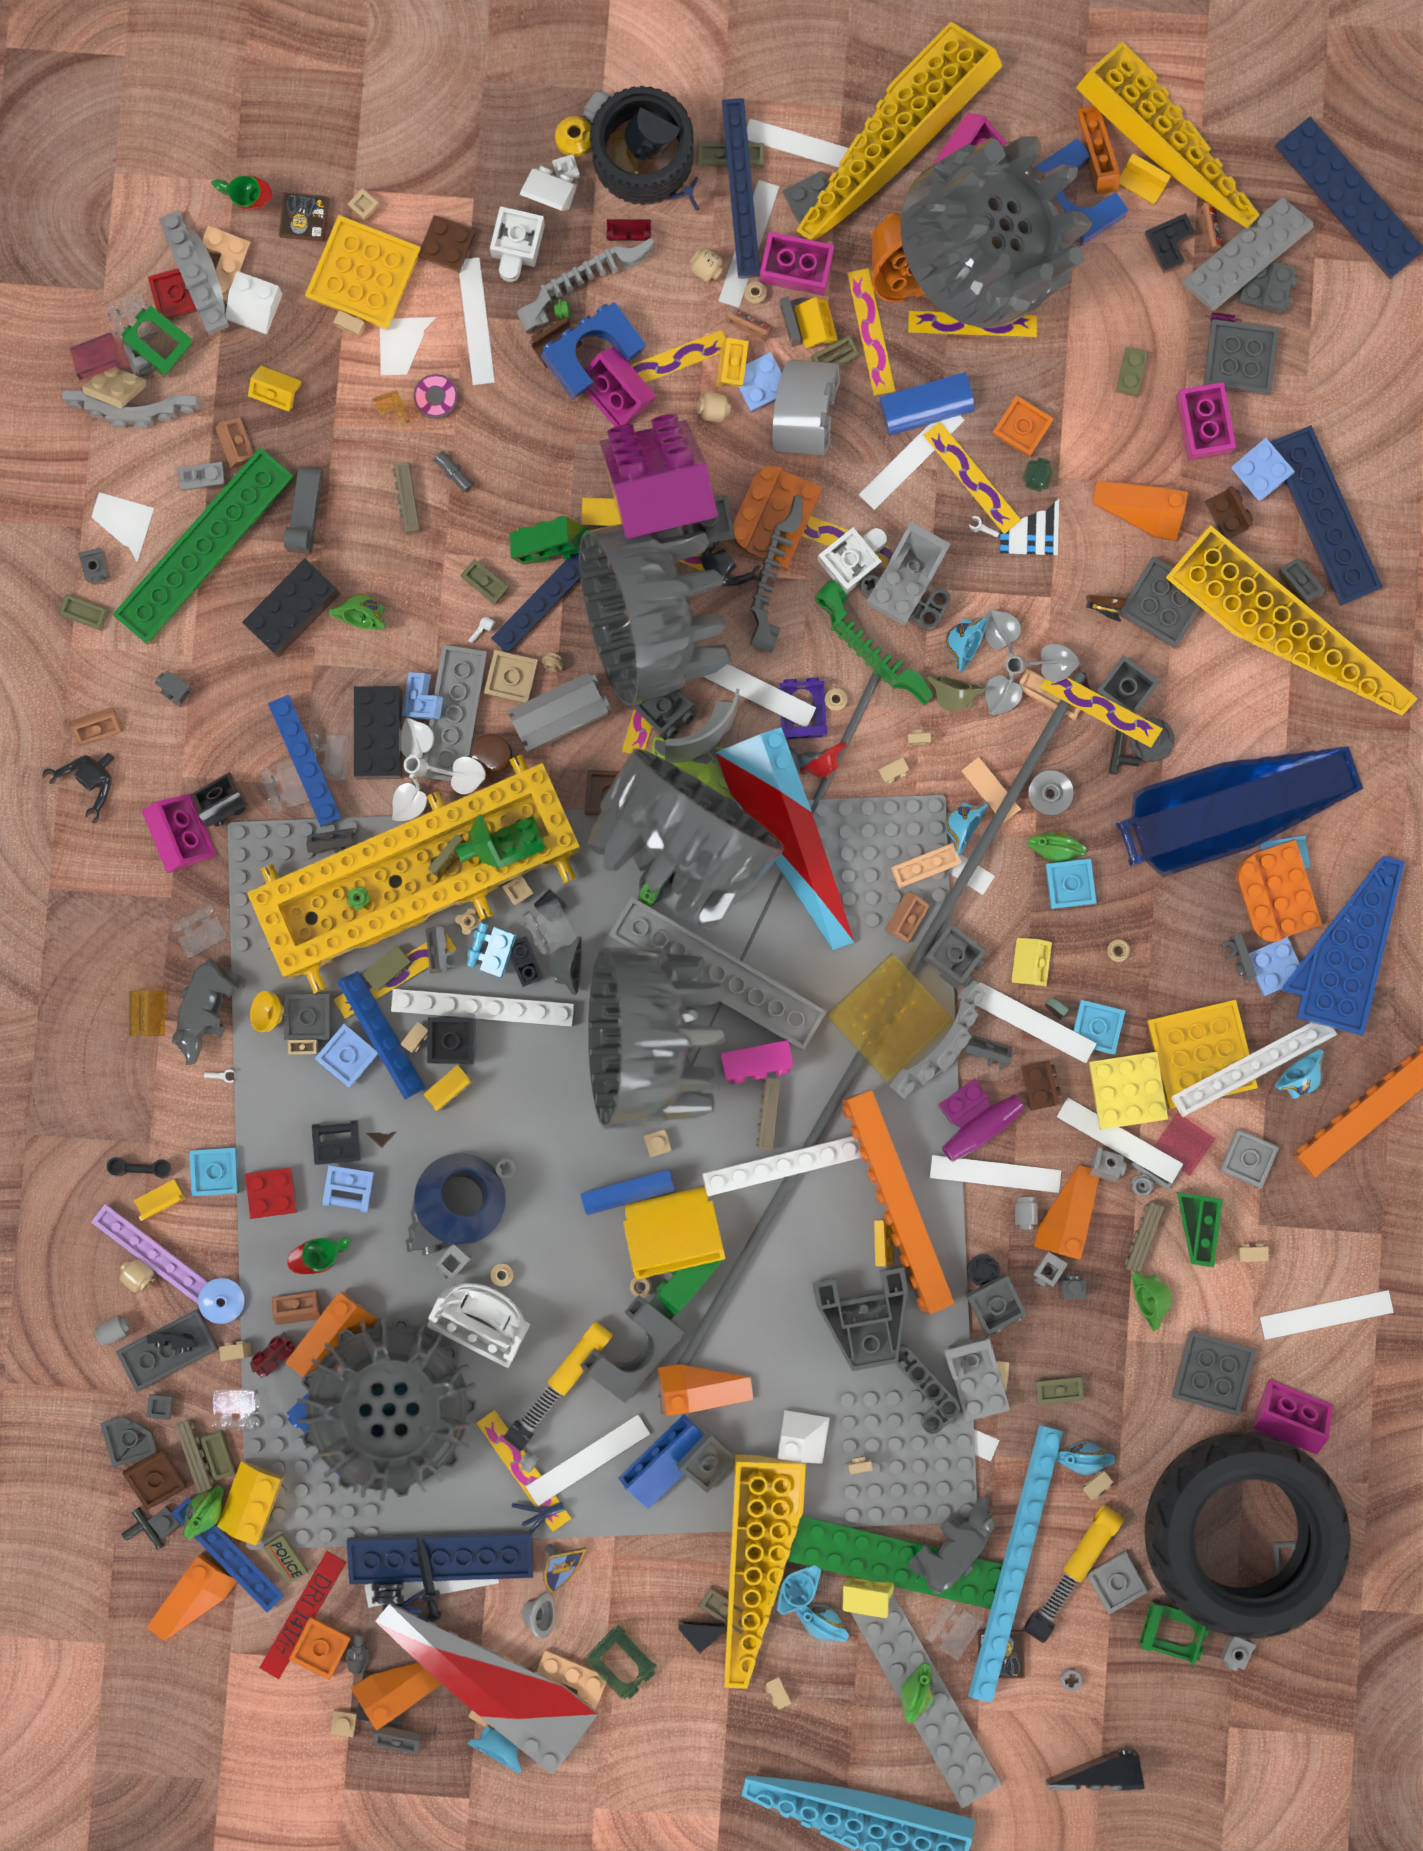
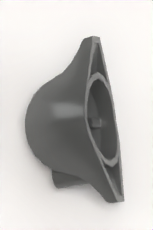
M577 937L570 945L559 947L551 954L548 962L549 970L555 977V983L565 984L574 995L578 993L580 981L582 937Z

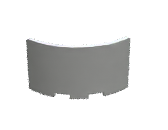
M788 360L786 362L778 384L774 406V451L825 455L831 445V416L827 415L829 404L833 405L840 385L838 363Z
M736 689L733 703L716 701L712 716L700 730L687 737L667 739L665 743V760L670 763L687 762L705 753L707 754L717 747L734 724L740 689Z

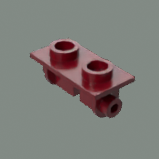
M607 219V241H646L651 238V219Z
M284 1332L280 1336L273 1337L268 1347L262 1352H257L251 1359L250 1366L252 1372L256 1371L261 1378L263 1376L267 1377L279 1366L274 1358L277 1357L283 1362L294 1352L295 1344L291 1340H287Z

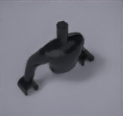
M720 541L713 542V547H708L700 556V561L705 571L715 570L722 576L723 584L721 586H736L751 580L759 581L760 576H757L755 572L761 566H756L753 572L730 577L731 572L737 567L733 559L723 548L713 553Z
M107 753L101 760L96 761L90 756L84 755L55 771L48 768L43 771L42 776L45 778L49 774L53 775L54 777L50 779L49 784H54L57 778L78 769L73 776L88 791L91 792L94 788L101 786L93 807L87 809L85 814L86 817L92 813L96 814L92 823H97L99 821V811L107 799L112 783V777L105 767L114 760V757Z

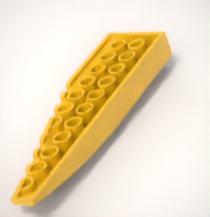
M950 22L888 86L886 96L877 103V110L872 118L868 117L864 124L865 129L856 136L839 163L838 171L832 173L829 178V185L825 191L822 190L817 197L818 202L809 209L798 226L797 233L805 239L817 240L892 179L1002 67L996 49L955 23Z
M1210 524L1165 577L1233 635L1274 655L1288 660L1402 716L1418 699Z

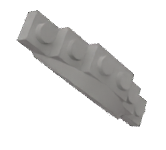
M179 210L159 218L171 252L207 333L211 335L229 327L224 315L225 307L218 276L201 238L194 230L186 226Z
M63 390L62 400L70 408L81 409L84 406V410L93 418H104V415H106V420L116 428L134 425L138 429H147L148 426H155V418L160 421H171V418H178V410L182 413H193L194 410L200 411L201 404L197 396L172 395L163 401L151 405L123 407L121 409L85 395L83 391Z
M971 979L959 994L958 998L961 1000L957 1017L939 1046L928 1057L909 1070L902 1068L889 1085L896 1095L903 1100L913 1091L917 1082L925 1086L932 1077L942 1071L945 1072L968 1044L972 1037L969 1034L971 1026L979 1015L974 1008L982 1001L986 994L977 982Z

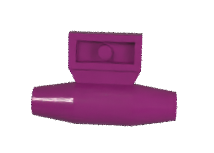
M974 1078L938 1104V1107L949 1122L960 1128L942 1147L944 1154L951 1162H954L978 1150L1004 1131L1025 1109L1022 1102L1017 1096L1012 1095L990 1106L988 1095Z

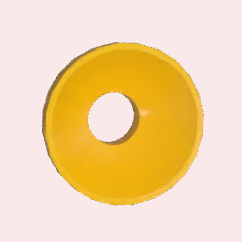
M570 116L562 120L555 132V142L558 149L567 156L573 154L574 157H580L587 154L591 150V124L579 116ZM571 127H578L581 130V134L577 138H572L568 135V130Z
M261 991L254 998L250 1009V1022L255 1031L269 1032L281 1022L284 1009L274 993Z

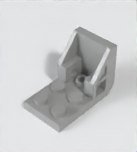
M911 522L893 553L888 566L867 599L866 605L905 626L942 563L950 543Z
M985 1335L945 1346L944 1352L955 1381L965 1421L968 1422L1009 1411L1010 1407L990 1336Z

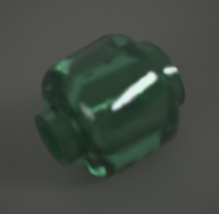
M1038 457L1037 461L1030 460L1027 463L1022 476L1025 487L1037 492L1048 489L1055 473L1054 469L1049 466L1050 461Z

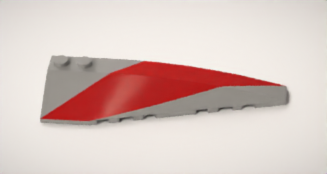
M389 1604L376 1619V1622L442 1685L551 1774L566 1759L598 1715L595 1709L562 1683L544 1678L543 1674L529 1671L523 1668V1665L517 1662L512 1663L490 1649L473 1641H466L458 1637V1634L440 1629L436 1627L437 1624L423 1621L417 1618V1615L401 1607Z

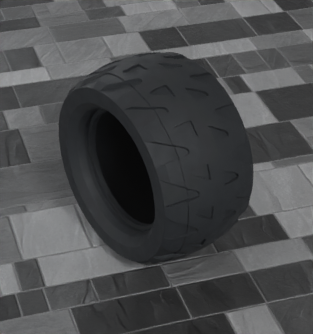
M1229 1432L1209 1437L1190 1446L1179 1454L1161 1474L1150 1496L1145 1516L1144 1532L1147 1556L1151 1569L1165 1594L1189 1618L1205 1626L1207 1629L1226 1636L1266 1638L1285 1634L1301 1627L1318 1615L1332 1600L1334 1593L1341 1585L1349 1562L1351 1546L1350 1525L1345 1504L1335 1483L1327 1472L1308 1454L1290 1443L1271 1435L1257 1432ZM1243 1480L1267 1481L1281 1488L1289 1498L1296 1514L1298 1535L1292 1557L1279 1574L1260 1585L1237 1588L1215 1582L1202 1569L1195 1550V1527L1202 1508L1217 1491L1229 1484Z

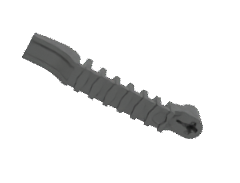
M798 495L793 496L787 518L782 523L774 526L773 533L769 537L770 543L766 548L767 554L762 562L764 565L759 573L760 579L756 583L757 590L753 594V604L749 608L753 612L757 623L750 645L770 653L775 647L780 627L768 622L767 615L769 612L763 608L765 604L769 605L771 598L763 596V592L772 593L774 586L766 584L767 579L775 581L777 574L769 571L770 567L779 569L780 562L773 560V556L776 555L784 558L786 551L776 548L777 543L790 548L793 540L780 536V532L785 534L792 533L800 526L802 497Z

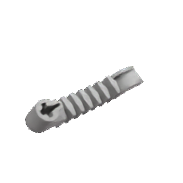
M652 238L633 248L615 246L610 250L606 249L599 256L595 255L592 260L584 261L579 267H573L572 271L562 273L558 279H552L549 284L541 285V292L537 301L517 311L526 334L536 332L550 323L545 311L548 307L552 306L553 301L551 297L556 296L557 299L563 297L561 288L565 287L568 293L572 292L574 288L571 283L576 281L579 287L584 284L582 276L584 275L587 276L589 281L595 278L593 270L597 269L601 277L605 276L606 270L603 265L608 263L613 275L618 273L619 269L614 258H617L619 264L625 268L635 267L653 251Z

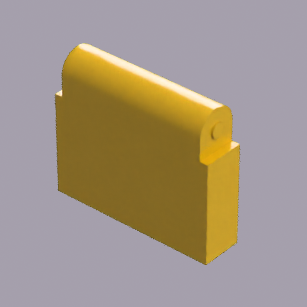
M705 1186L624 1205L627 1220L623 1221L636 1280L726 1259L713 1201H709Z

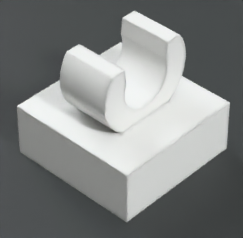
M573 154L552 160L556 176L560 177L561 174L572 177L573 180L580 178Z

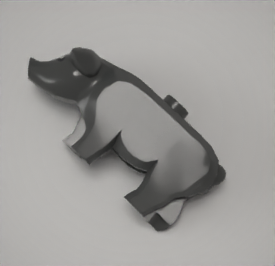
M208 959L206 963L201 964L197 968L190 985L182 993L183 1001L178 1011L177 1030L172 1037V1043L184 1054L186 1065H192L197 1062L202 1049L203 1036L206 1034L222 1036L225 1026L220 1024L221 1017L217 1014L222 1006L223 995L226 994L230 997L236 987L242 989L245 983L243 976L234 972H226L211 959Z
M979 1497L969 1512L966 1523L957 1522L949 1515L940 1527L947 1540L939 1547L936 1554L932 1553L925 1544L908 1562L910 1569L914 1573L923 1576L927 1585L936 1595H940L944 1590L951 1587L962 1574L967 1576L975 1567L972 1562L982 1552L995 1527V1520L988 1509L989 1498Z

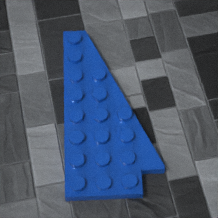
M1382 856L1281 987L1280 991L1301 996L1296 1015L1297 1019L1359 1036L1364 1035L1405 864L1404 861Z

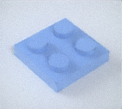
M771 352L746 364L743 386L738 387L751 413L774 402L776 399L782 373Z
M1267 438L1263 439L1231 467L1260 502L1295 473Z
M1288 937L1249 953L1257 975L1255 979L1263 996L1280 990L1300 964Z
M343 1024L314 1059L346 1086L351 1088L378 1056V1053L346 1024Z

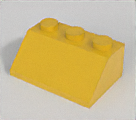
M241 1461L217 1527L236 1539L255 1546L258 1545L263 1537L284 1476Z

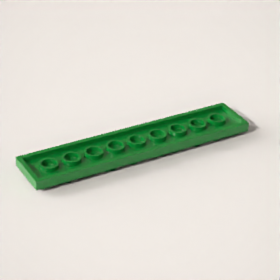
M259 448L112 615L148 645L295 477L262 448Z
M803 1515L799 1520L797 1532L787 1560L806 1566L815 1565L823 1570L873 1582H893L894 1587L987 1609L992 1607L1003 1563L977 1557L972 1562L975 1567L967 1576L962 1574L951 1587L944 1590L940 1595H936L927 1585L923 1576L914 1573L908 1565V1562L922 1549L924 1544ZM927 1545L929 1550L936 1554L939 1548Z

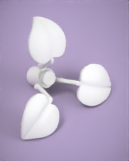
M406 718L401 731V751L406 757L404 769L410 773L409 777L413 779L416 787L413 784L405 783L396 789L392 801V820L410 821L419 817L425 811L428 799L426 798L427 795L420 791L421 785L416 778L417 776H424L428 770L453 776L451 779L452 788L457 793L465 795L474 792L486 779L484 767L477 760L470 757H461L455 760L453 772L429 766L421 758H423V753L429 752L433 747L434 733L427 725Z

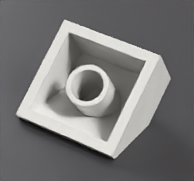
M540 166L539 169H532L521 189L520 195L561 211L569 210L578 184L572 182L573 178L561 174L560 177L552 175L553 170Z
M237 271L229 290L225 317L228 321L267 335L283 294L279 286Z

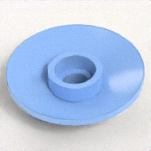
M217 1278L209 1281L202 1288L198 1298L199 1309L203 1316L217 1324H225L235 1320L242 1312L245 1303L241 1287L233 1280L227 1278ZM223 1298L225 1305L219 1306L216 1302L217 1299Z

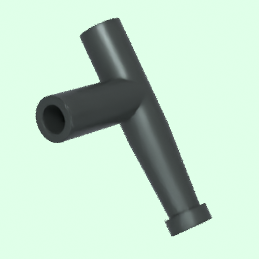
M1117 729L1109 767V773L1115 775L1118 774L1119 764L1139 767L1140 758L1121 755L1124 733Z
M140 1507L131 1512L137 1523L121 1533L124 1540L127 1541L144 1530L156 1546V1550L163 1547L165 1544L161 1542L153 1527L148 1523V1519Z

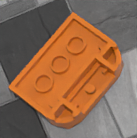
M763 467L754 476L733 524L735 541L739 548L763 560L767 554L766 548L770 543L769 537L773 533L774 526L782 523L787 518L793 496H801L802 518L799 528L788 534L780 532V536L793 540L792 546L790 548L777 543L776 548L782 549L786 553L784 558L776 555L773 556V560L780 562L779 567L787 570L823 487L785 472L781 467Z
M1295 839L1243 857L1244 859L1240 862L1235 873V880L1238 882L1251 923L1249 925L1253 932L1264 940L1276 942L1281 941L1282 938L1322 925Z

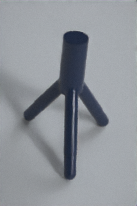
M695 177L691 185L685 187L684 192L670 195V200L685 196L689 198L694 209L698 211L699 207L693 197V189L699 178Z
M562 1502L547 1508L512 1503L511 1505L513 1508L540 1513L522 1522V1526H526L536 1521L529 1530L531 1533L547 1517L565 1511Z
M421 1590L403 1603L394 1604L417 1615V1618L423 1621L434 1623V1621L426 1616L418 1614L422 1613L421 1608L407 1607L421 1597L424 1590ZM383 1604L382 1610L384 1611L389 1604Z

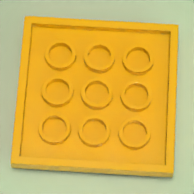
M338 215L305 297L388 330L418 260L421 247Z
M1236 1000L1147 1021L1153 1049L1158 1054L1162 1085L1168 1109L1176 1108L1171 1099L1173 1095L1250 1055ZM1256 1079L1226 1095L1258 1088Z

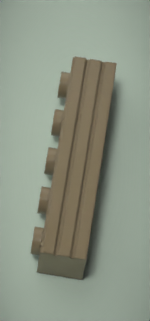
M409 462L394 464L393 474L394 477H397L395 487L396 491L399 490L397 499L398 504H401L402 508L399 509L400 517H403L404 523H401L402 530L407 535L421 533Z
M766 1078V1081H763L762 1089L765 1092L764 1095H761L763 1109H760L759 1118L762 1119L761 1123H758L757 1132H760V1137L756 1139L758 1149L773 1151L780 1080Z
M1152 1202L1145 1204L1143 1209L1145 1212L1144 1216L1140 1218L1138 1223L1140 1227L1138 1231H1135L1133 1236L1135 1239L1134 1243H1131L1128 1250L1130 1254L1123 1263L1125 1269L1140 1273L1164 1210L1163 1206Z
M189 1419L176 1424L175 1428L198 1493L212 1489L215 1481L213 1476L210 1475L208 1462L205 1461L204 1450L200 1447L201 1441L199 1435H196L195 1423Z

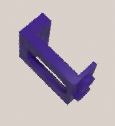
M807 678L806 682H797V679H785L783 683H779V690L789 695H792L796 690L806 689L812 694L813 705L816 707L814 712L815 726L793 727L791 720L781 716V727L785 739L827 737L824 681H819V678Z

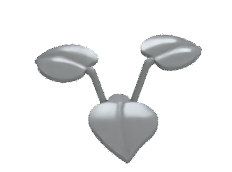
M989 610L985 618L988 619L984 631L985 638L988 644L996 650L1003 649L1008 645L1009 658L1005 666L1010 676L1008 680L1007 677L998 675L987 682L985 698L989 714H1002L1019 704L1022 699L1023 689L1020 684L1013 682L1014 674L1023 672L1026 666L1042 664V675L1049 681L1058 682L1069 677L1080 665L1077 655L1071 649L1060 644L1045 646L1041 650L1042 660L1026 662L1022 656H1014L1011 642L1016 641L1021 633L1018 619L1006 612Z

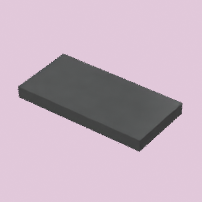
M199 1309L152 1332L177 1333L198 1340L199 1344L192 1347L193 1351L179 1353L178 1349L171 1350L170 1341H168L169 1345L155 1347L154 1343L147 1344L146 1336L116 1351L136 1392L219 1349Z

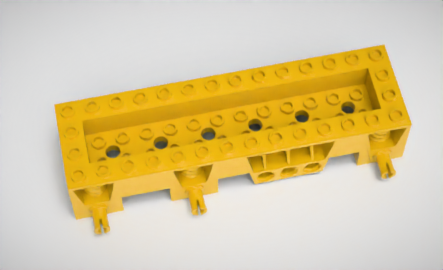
M518 755L516 757L520 763L519 766L515 758L509 760L516 775L448 805H445L440 791L434 792L437 802H435L433 795L429 794L426 798L431 805L432 812L281 878L278 877L274 864L267 865V868H261L260 871L266 884L247 892L282 976L290 979L301 975L307 976L313 994H316L320 990L327 989L319 972L321 967L333 962V958L350 950L366 948L427 921L430 915L455 904L460 906L467 902L473 903L480 921L487 918L483 910H485L488 918L494 915L487 902V894L499 889L498 885L537 868L542 870L549 866H556L563 884L569 883L566 873H568L571 881L577 879L569 860L572 856L581 853L582 850L543 763L528 769L523 755ZM477 815H483L491 833L515 824L522 819L534 816L546 850L500 869L482 863L478 856L463 863L458 857L440 879L428 870L432 860L441 853L455 834H458L466 842L471 839L469 832ZM395 875L402 878V884L398 888L390 886V879ZM363 887L367 890L370 901L363 909H355L348 904V892L352 888ZM310 912H315L318 915V921L314 925H309L306 922V916Z

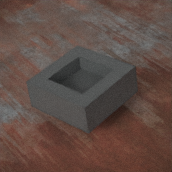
M149 1394L146 1418L170 1420L174 1396Z
M165 1506L148 1521L162 1539L180 1525V1522L171 1514L172 1511L168 1506Z

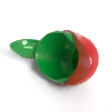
M238 176L229 183L220 179L211 181V184L217 191L228 195L231 201L242 209H261L272 198V190L269 184L255 176Z
M343 1237L337 1243L326 1238L309 1240L291 1251L287 1260L288 1268L292 1272L302 1275L318 1274L327 1271L335 1263L338 1254L348 1250L351 1239Z

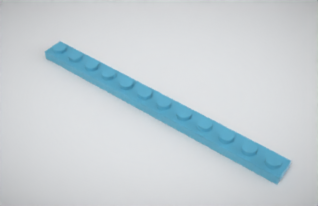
M1039 1425L968 1694L973 1699L991 1703L993 1701L1063 1431L1042 1425Z

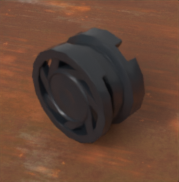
M981 1254L973 1257L968 1263L967 1274L974 1284L983 1286L1000 1276V1266L993 1257Z
M404 1583L371 1584V1590L374 1591L372 1604H376V1602L378 1604L404 1602V1595H402Z

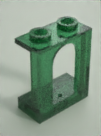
M615 1625L583 1658L606 1684L624 1700L627 1697L631 1699L639 1691L637 1686L643 1680L645 1682L650 1680L656 1673L654 1671L657 1666L656 1663H652L628 1638L620 1625ZM615 1642L638 1666V1676L633 1682H622L600 1660V1657Z

